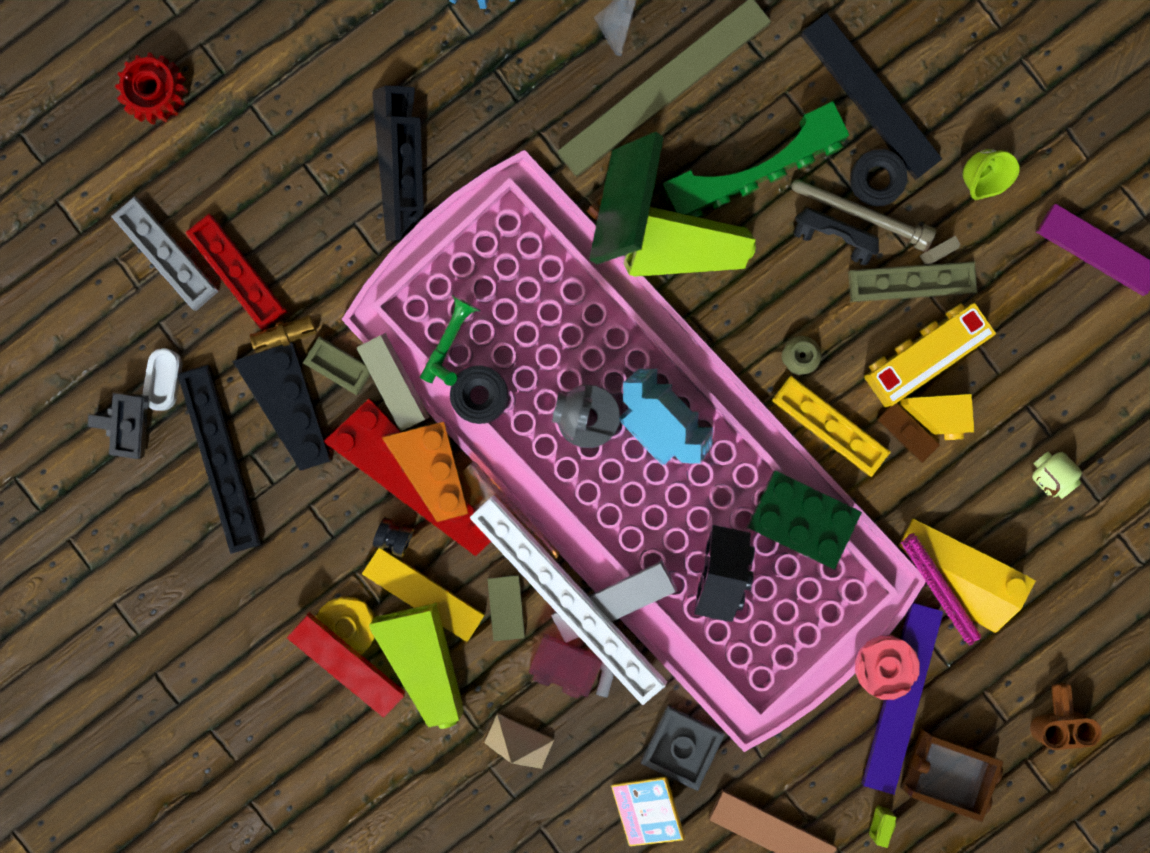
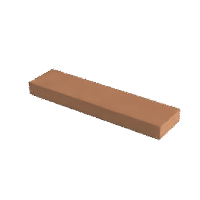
M723 789L709 815L710 821L774 853H835L837 849L834 844Z

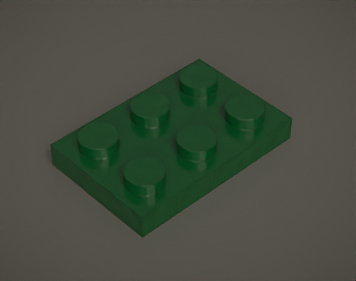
M773 470L746 528L835 570L862 512Z

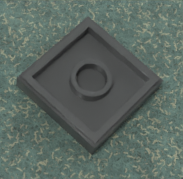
M667 705L641 759V764L698 791L725 733Z

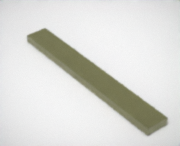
M747 0L559 149L557 154L577 178L769 26L771 20L754 0Z

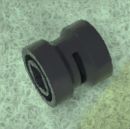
M384 517L377 529L372 546L380 549L391 548L394 555L403 557L412 538L414 528L406 525L398 526L394 520Z

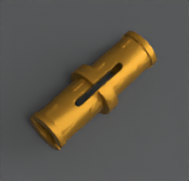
M311 315L292 322H278L275 327L249 334L255 353H259L275 346H288L292 341L317 334Z

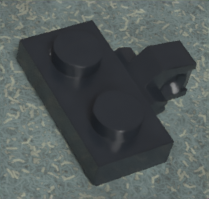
M118 391L113 393L112 407L107 408V413L96 412V414H89L88 427L105 429L106 436L110 437L109 455L133 459L145 457L149 396Z

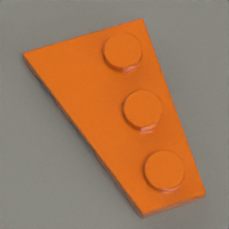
M444 422L382 437L437 522L468 514Z

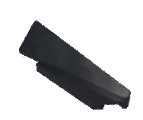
M383 86L372 92L387 241L400 240L402 238L401 235L424 213L420 118L412 117L414 87Z

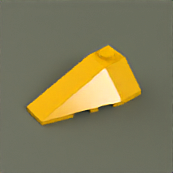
M915 519L911 520L898 547L909 557L901 542L909 534L915 533L914 536H917L919 542L922 543L923 549H926L925 552H928V555L936 564V568H938V571L946 580V584H949L948 587H951L950 590L953 591L952 593L955 594L954 596L961 603L960 606H963V609H965V612H967L972 621L996 633L1022 609L1036 580Z

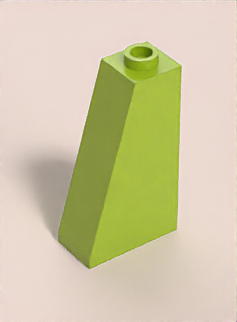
M650 207L642 249L626 254L623 264L628 274L634 277L745 269L748 260L755 253L756 239L744 227Z
M437 603L376 616L369 624L370 630L428 728L438 726L440 729H445L456 725L464 712Z

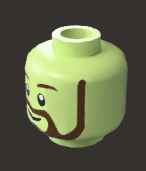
M1047 452L1033 463L1037 467L1032 475L1033 480L1051 498L1059 496L1063 499L1082 483L1079 480L1082 475L1081 469L1064 452H1058L1053 456Z

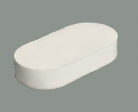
M166 348L157 349L148 359L143 395L149 396L148 407L153 410H168L177 400L180 383L177 374L182 371V360L178 353Z

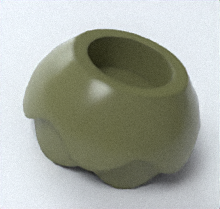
M793 337L785 345L782 352V361L790 372L794 374H809L818 367L821 361V349L817 342L810 337ZM801 352L805 354L804 358L800 357Z

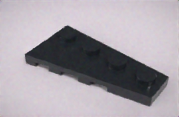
M290 342V345L285 347L281 345L232 361L299 470L303 471L331 462L332 458L328 446L324 442L326 439L295 343Z

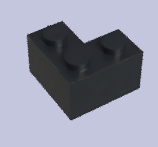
M716 525L712 526L705 549L704 570L696 592L695 615L733 622L736 611H742L746 596L744 591H750L753 582V571H749V566L752 565L755 547L750 546V532Z

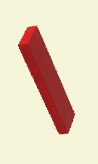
M209 213L185 232L262 331L268 329L288 313L213 215Z
M310 612L287 636L289 641L383 718L405 696V691Z

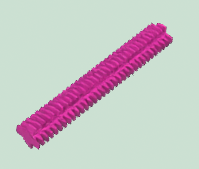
M915 533L909 534L901 542L902 547L905 548L904 550H906V553H908L917 569H919V572H921V576H923V579H925L937 600L946 610V613H948L947 616H950L949 619H952L951 622L956 626L964 641L968 645H973L975 641L981 638L977 627H975L963 606H960L961 603L954 596L953 591L950 590L951 587H948L949 584H946V580H944V577L936 568V564H934L928 552H925L926 549H923L922 543L919 542L917 536H914Z

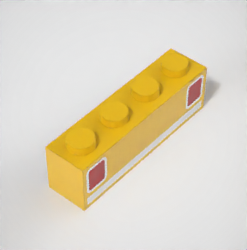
M962 303L956 305L945 313L948 318L942 323L938 324L936 321L930 323L920 330L922 334L920 338L914 342L909 338L895 347L894 350L897 354L888 360L883 356L868 366L871 372L863 377L884 407L893 406L996 335L975 303L965 307Z

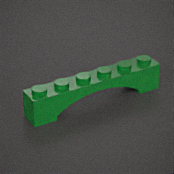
M832 101L805 114L799 122L802 129L796 138L777 155L758 166L739 173L717 177L694 176L690 170L663 183L661 193L670 211L700 218L703 216L701 211L712 206L714 210L720 209L731 202L730 197L741 193L742 197L747 196L758 190V184L769 179L770 183L776 182L787 175L786 170L796 165L798 169H802L815 162L814 157L825 152L826 156H829L844 147L842 143L849 137V133L834 102Z

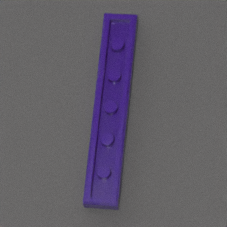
M912 603L908 609L900 639L904 640L915 650L920 662L919 677L916 682L914 681L910 687L911 690L906 695L894 700H884L862 780V785L895 795L943 615L941 610Z

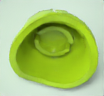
M985 149L977 152L967 161L962 176L970 190L971 197L974 200H980L1006 191L1015 182L1020 170L1018 161L1008 151Z

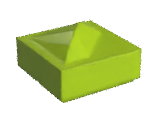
M882 806L876 807L869 835L876 845L888 848L891 836L896 828V816L889 808Z

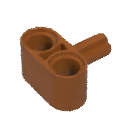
M1057 683L1052 685L1054 713L1037 716L1032 721L1030 731L1033 738L1052 750L1095 746L1102 737L1101 726L1097 721L1079 712H1074L1070 684ZM1085 723L1084 733L1078 736L1077 729L1079 725ZM1054 725V734L1046 739V730Z

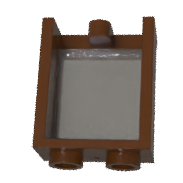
M920 729L900 788L914 799L983 822L985 814L992 807V794L995 785L1000 782L1003 775V761L991 753Z

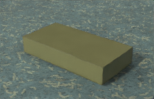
M318 337L303 362L357 396L371 376L365 363L322 337Z
M519 575L488 577L493 641L525 638Z

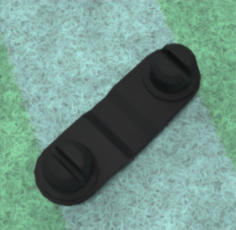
M808 207L795 217L798 223L793 233L796 237L800 238L804 234L803 240H811L815 230L827 235L835 234L840 236L846 243L855 246L850 256L856 263L860 259L861 265H867L872 255L879 253V238L871 233Z

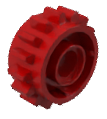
M148 53L147 57L141 58L139 55H136L134 61L130 63L126 61L124 63L126 67L123 72H118L117 75L120 77L119 84L115 85V88L121 92L117 100L125 105L124 110L129 115L134 114V118L140 122H143L146 118L149 123L155 125L158 119L168 122L169 116L172 114L177 116L179 114L177 109L180 105H185L186 102L182 99L183 94L188 93V89L181 84L186 78L181 73H177L179 68L173 62L169 63V60L163 55L157 60L152 53ZM157 83L156 90L152 94L147 95V88L151 84Z

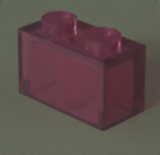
M544 633L528 673L534 675L532 679L540 684L550 686L551 683L563 687L562 692L571 697L579 698L580 695L588 697L602 661L596 654Z

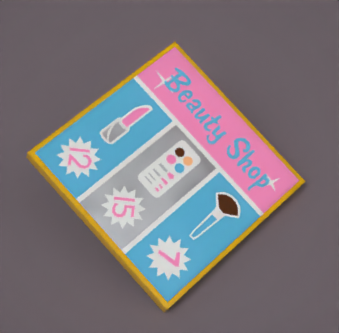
M667 776L611 785L629 846L685 839Z

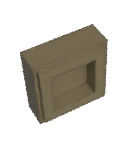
M954 236L920 255V258L924 265H929L960 248L961 244L957 237Z

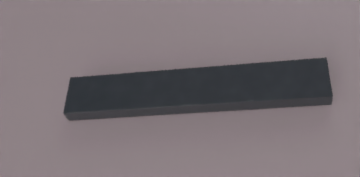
M827 13L801 33L800 36L892 152L903 160L907 171L915 180L942 160V157Z
M206 365L179 373L177 375L230 554L262 545V538L211 366Z

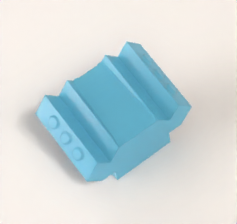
M638 369L623 382V402L629 408L620 416L619 421L661 465H665L674 456L681 463L700 464L713 445V428L698 427L699 412H692L672 391V384H657V369Z

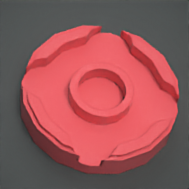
M880 635L869 640L859 650L855 660V674L859 684L869 694L882 700H894L906 695L911 690L910 687L914 681L916 682L919 677L920 662L915 650L904 640L892 635Z

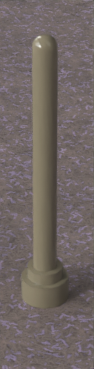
M794 180L791 184L792 190L909 238V242L914 244V248L923 252H927L935 237L936 229L928 225H916V227H913L801 180Z

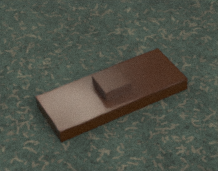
M897 403L889 406L877 419L921 463L940 446Z

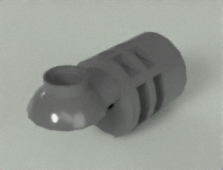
M582 385L572 389L567 394L559 392L552 422L558 423L561 434L569 443L580 448H595L605 444L613 437L619 425L620 413L616 400L608 391L597 386ZM591 409L596 413L597 421L592 426H586Z

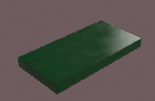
M657 132L612 150L589 260L595 264H600L642 249L663 144V136Z

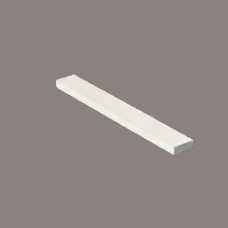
M495 495L487 500L470 517L642 705L666 686L667 681Z

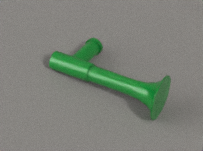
M453 295L451 296L454 299L455 308L452 318L420 375L421 379L431 384L436 376L448 386L456 383L457 375L442 366L465 319L473 312H481L477 307Z

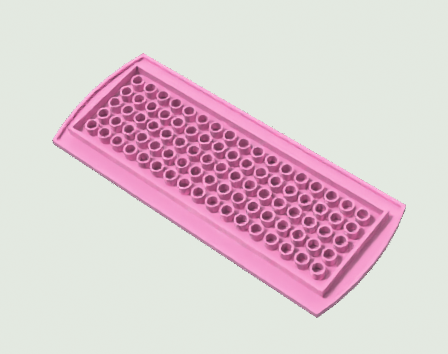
M523 150L482 173L453 193L423 218L394 247L367 280L343 316L342 321L363 343L384 333L387 334L426 411L437 423H445L448 435L595 592L663 561L677 587L676 592L631 612L620 619L745 752L782 732L815 709L855 674V660L859 650L875 637L890 635L905 616L926 583L925 579H923L921 572L657 290L643 276L634 277L628 274L623 264L625 256L600 264H595L589 260L596 225L537 162ZM451 295L477 307L481 312H473L465 319L446 354L447 356L442 366L456 375L472 366H486L501 375L508 387V404L504 412L496 420L489 423L475 424L462 419L452 407L450 401L451 386L446 385L437 376L432 384L420 378L454 313L455 302ZM638 369H657V384H672V391L692 412H699L698 427L713 428V445L700 464L681 463L674 456L665 465H661L619 421L615 434L605 444L595 448H580L569 443L561 434L558 423L552 422L559 392L567 394L572 389L582 385L597 386L612 395L616 400L621 416L629 408L623 402V382ZM476 386L472 389L470 397L475 404H483L488 400L489 393L484 386ZM591 409L586 426H592L597 421L596 413ZM773 470L862 512L835 570L746 528ZM713 525L750 532V546L755 547L752 565L749 566V571H753L752 586L750 591H744L746 593L744 607L742 611H736L733 622L694 614L697 587L704 570L706 544Z

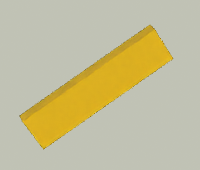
M789 376L771 400L869 477L874 475L890 454L888 449L793 376Z
M378 548L362 575L413 608L437 603L442 626L466 642L469 641L485 616L484 613L385 549Z

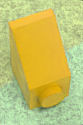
M972 394L900 400L902 408L933 435L944 434V440L964 439V433L974 432Z

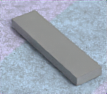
M134 196L111 216L192 310L197 311L219 292L217 287L139 198Z
M660 561L588 597L612 622L676 592L677 587L663 561ZM556 611L553 612L551 617L564 641L567 643L578 638L579 636Z

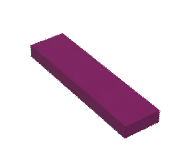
M1054 204L1050 207L1036 233L1138 294L1144 296L1149 293V259L1059 205Z

